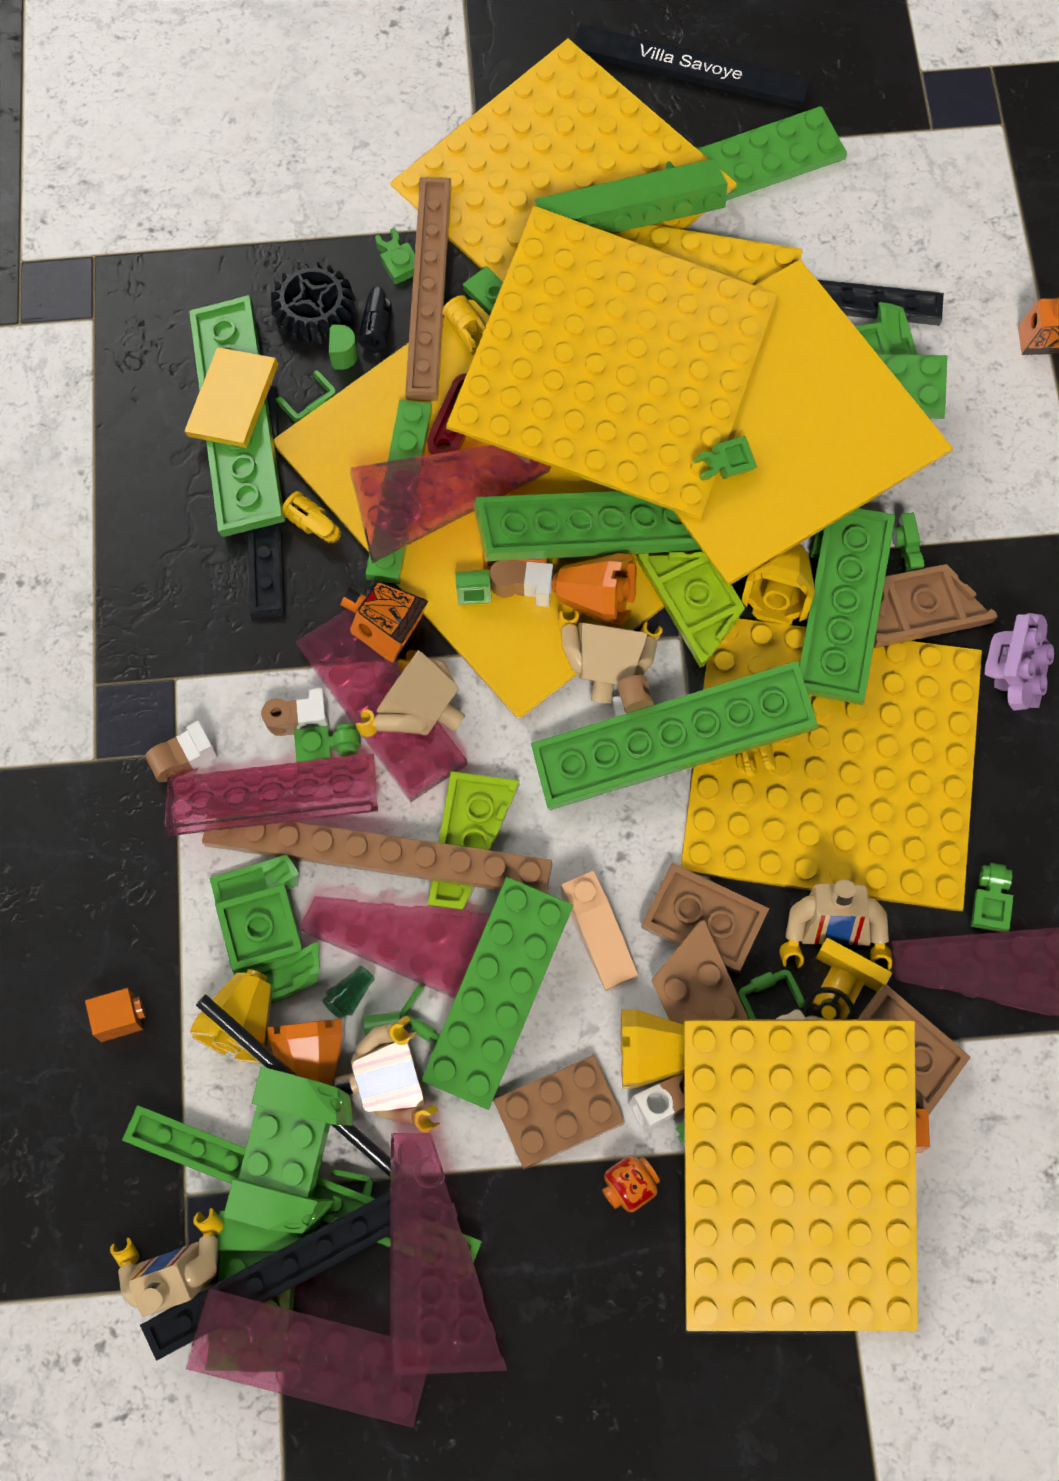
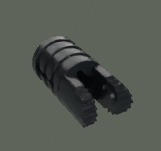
M377 285L370 289L358 338L359 343L363 347L372 350H381L386 347L392 311L391 301L387 299L384 289L380 286L377 287Z

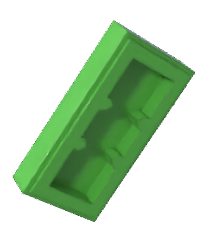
M486 266L463 283V290L490 316L503 282Z

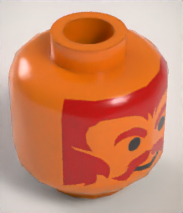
M629 1155L605 1172L604 1180L607 1187L602 1191L614 1209L621 1205L624 1210L635 1212L657 1195L656 1184L660 1182V1179L644 1157L638 1159L635 1156Z

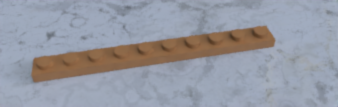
M212 809L209 811L202 838V843L206 847L272 857L287 855L292 860L501 891L504 881L508 877L547 893L553 865L550 859Z

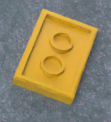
M217 347L185 428L187 436L247 448L279 365L276 358Z

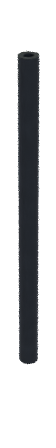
M204 994L196 1003V1006L263 1066L298 1076L208 995ZM330 1124L390 1178L399 1170L400 1166L354 1125Z

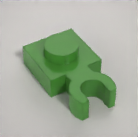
M392 228L390 229L391 241H383L380 235H376L375 238L377 248L382 253L380 254L381 262L396 285L413 277L415 253L408 242L400 245L399 234Z
M746 436L718 443L711 448L713 453L708 451L702 452L693 459L694 464L705 462L709 467V471L699 476L700 480H709L719 471L722 478L727 479L757 468Z
M903 513L900 515L897 526L893 527V543L895 547L900 548L901 557L904 558L905 571L920 570V568H924V560L919 549L921 541L915 513Z

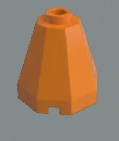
M623 553L564 565L553 576L552 591L556 593L559 602L607 626L621 628L630 619L632 612L631 610H625L627 602L634 603L636 597L637 567L635 563H629L633 559L631 554Z
M344 1018L333 1019V1027L331 1019L267 1027L269 1044L276 1057L299 1077L334 1087L345 1037Z

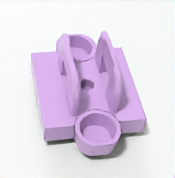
M1027 613L1026 615H1017L1013 631L996 633L991 640L985 665V675L995 679V688L1008 691V703L1013 710L1028 709L1029 707L1039 708L1041 697L1047 691L1046 675L1048 666L1054 660V648L1046 638L1047 620L1042 614Z

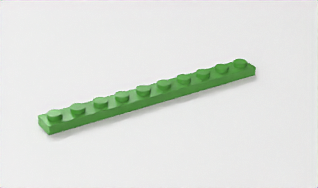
M138 1105L122 1139L126 1143L229 1184H232L233 1179L239 1178L246 1150L242 1146ZM320 1177L317 1178L313 1194L314 1197L335 1200L323 1220L327 1223H331L374 1200V1198ZM420 1218L377 1242L468 1279L482 1245L480 1240L424 1218Z

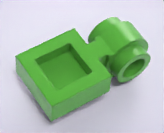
M353 724L338 725L332 736H330L328 726L294 730L298 767L332 762V751L335 750L338 756L351 757L357 755L358 749L361 747L360 734Z
M990 863L989 866L982 865L979 886L985 887L986 890L977 889L975 892L971 927L1004 933L1009 931L1014 895L1001 893L1002 890L1009 891L1012 881V870L1006 869V865Z

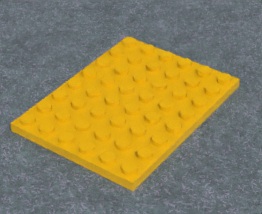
M912 1019L684 1020L686 1330L918 1331L915 1021Z

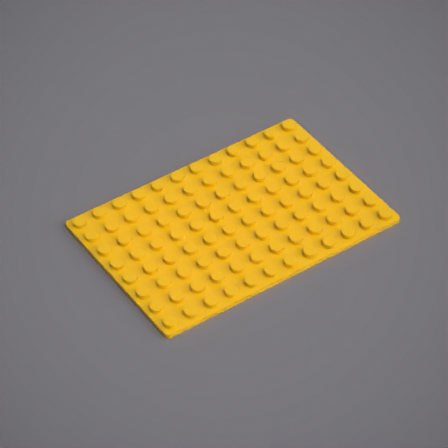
M468 300L484 323L487 324L490 316L474 300ZM445 317L443 318L438 401L406 400L432 404L428 435L452 382L457 376L468 372L474 357ZM478 332L472 338L479 344L482 336ZM409 343L274 439V445L279 453L369 554L399 401L406 400L405 390ZM466 436L459 454L453 460L447 462L437 461L432 458L426 442L400 584L397 585L401 590L428 601L423 613L507 709L516 718H523L579 674L573 671L563 650L562 633L558 627L559 612L563 611L564 619L573 620L575 609L559 602L556 593L552 589L549 607L536 606V597L514 594L511 597L502 598L494 594L492 589V602L458 604L455 572L484 570L483 548L473 506L475 498L609 492L617 490L532 459L530 463L524 462L510 451ZM441 445L439 448H440V449H448L449 446H448V445ZM698 550V551H679V552H683V553H685V554H693V553H695V552H703V551H702V550ZM669 552L649 553V556L669 555ZM631 554L633 559L629 563H635L637 567L636 597L634 603L627 602L625 610L632 611L630 619L619 629L635 631L662 610L664 605L637 561L638 554ZM607 555L547 558V563L553 564L554 576L564 565ZM579 612L577 627L579 623L611 627Z

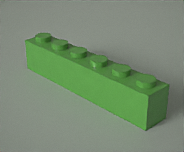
M714 158L534 199L535 206L613 234L725 208L728 183Z

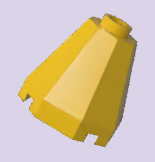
M801 544L794 546L748 574L742 602L746 607L748 603L753 607L752 614L758 620L791 625L793 619L800 617L799 622L807 619L815 588L809 554Z
M248 969L246 973H236L212 1000L267 1048V1027H269L272 987L271 984L266 982L267 976L258 971ZM201 1011L195 1018L190 1030L194 1040L223 1055H226V1052L236 1054L234 1059L242 1062L261 1064L205 1013Z
M621 1009L622 1089H638L684 1072L683 1024L637 1009Z

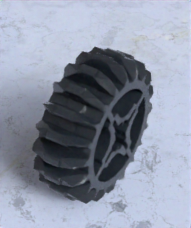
M317 262L314 268H309L305 263L303 269L298 270L293 266L291 275L282 273V282H275V291L271 292L270 296L271 313L274 316L276 326L282 329V333L285 336L292 335V339L295 342L304 338V342L309 345L312 339H317V342L321 345L324 337H330L331 325H351V315H355L356 310L354 303L356 299L351 283L348 279H344L341 270L334 272L331 265L322 269L319 262Z

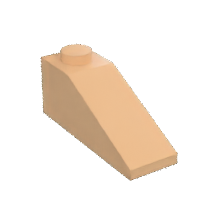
M594 870L561 884L562 900L574 905L570 917L605 991L638 977L614 913Z

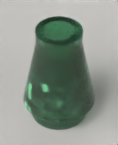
M358 966L355 971L326 990V997L322 1002L337 1018L345 1019L348 1015L352 1016L369 986L375 981V978L366 968Z

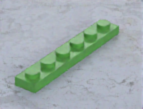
M399 401L366 569L367 580L400 584L432 415V404Z

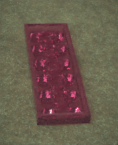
M346 609L296 641V645L348 718L356 726V723H364L360 716L363 710H371L375 717L379 714L376 712L402 672L395 663L385 659L351 633L350 628L356 613ZM438 721L428 735L377 731L373 736H362L410 803L450 777L451 771L457 772L468 765L467 759Z
M374 753L168 777L165 811V830L167 836L377 812L379 810Z
M208 1289L185 1369L413 1428L433 1348Z

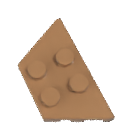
M947 564L886 576L873 648L991 624L995 622L998 616L992 608L987 611L974 598L977 593L967 584L962 583L958 575Z
M702 920L698 922L667 962L651 979L668 1019L683 1025L684 1020L748 1019L706 922Z

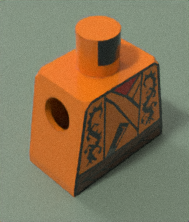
M1059 297L1036 301L1020 323L1018 331L1022 355L1059 354Z
M377 582L367 596L350 587L340 605L356 613L350 628L351 633L385 659L394 663L418 625L428 601L383 582Z

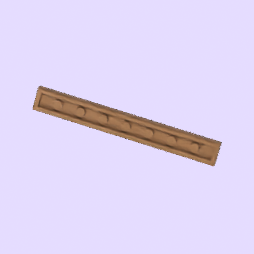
M420 178L405 390L406 400L438 401L451 178Z

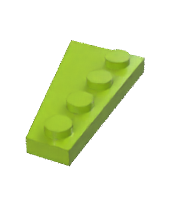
M451 771L438 843L491 851L518 791L520 780ZM432 881L428 908L464 913L475 887Z

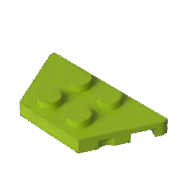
M669 552V555L649 556V553L638 554L637 561L693 657L700 668L705 666L740 618L745 606L733 586H728L703 552H695L693 554Z

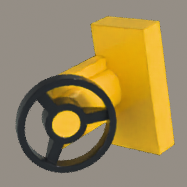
M826 938L816 959L829 965L831 969L821 988L814 990L807 997L803 1006V1015L805 1018L809 1015H819L823 1019H846L850 1012V1019H854L855 1009L853 1004L863 985L878 992L882 986L887 984L892 972ZM816 996L812 1003L816 1007L808 1008L809 1001Z

